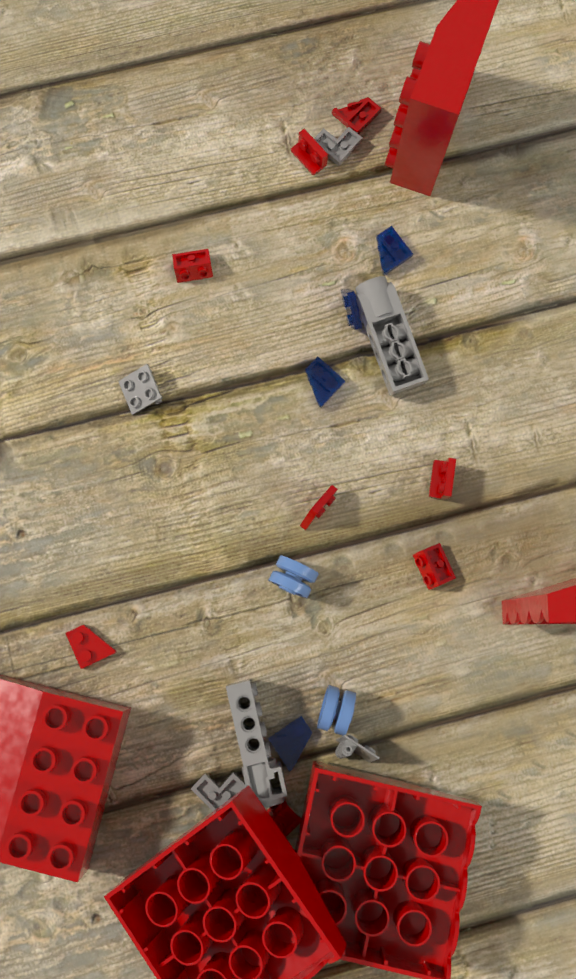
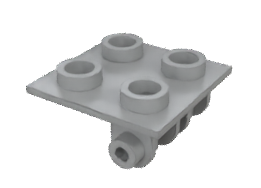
M148 364L118 381L132 415L154 402L155 404L162 402L161 399L163 397L159 392L158 385Z
M350 734L336 739L339 745L335 750V755L339 759L346 758L352 755L353 752L369 763L380 758L375 755L376 751L369 746L363 747L358 743L359 740Z

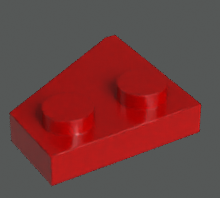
M367 97L359 102L349 103L347 107L341 109L334 108L332 115L347 128L350 127L359 134L381 113L382 108Z
M331 485L310 509L300 524V527L305 531L316 517L319 519L326 511L324 507L326 505L330 506L336 499L334 494L338 490L335 486Z
M81 625L65 633L81 669L117 653L116 649L112 648L86 625Z

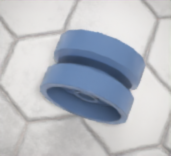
M280 555L276 566L283 570L285 574L279 571H272L268 581L288 593L307 599L311 588L303 583L302 580L315 583L319 573L306 565Z
M328 685L321 706L317 728L328 731L334 719V732L343 736L346 735L353 717L356 692L345 690L340 701H338L340 695L339 688Z

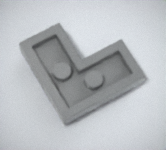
M350 127L338 139L324 128L314 138L327 152L328 158L338 166L362 142V137Z
M235 772L220 787L205 773L193 785L191 790L214 811L246 786L245 782Z

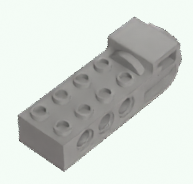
M385 276L375 277L359 284L355 288L357 294L354 295L353 302L360 322L364 324L389 395L391 396L425 384L429 378L395 286L392 282L388 283Z
M251 679L228 684L226 690L243 762L241 768L245 786L249 785L265 808L283 803L287 796L286 781L281 761L277 762L276 758H269L272 754L270 743H265L264 739L267 736L265 722L260 721V716L263 714L260 702L256 703L255 696L258 695L256 682L252 683ZM240 698H248L250 700V705L246 707L242 706L240 703ZM246 718H252L255 721V724L253 726H247L244 720ZM255 738L260 744L252 746L249 740ZM278 772L281 786L273 788L271 779L275 778L274 773Z

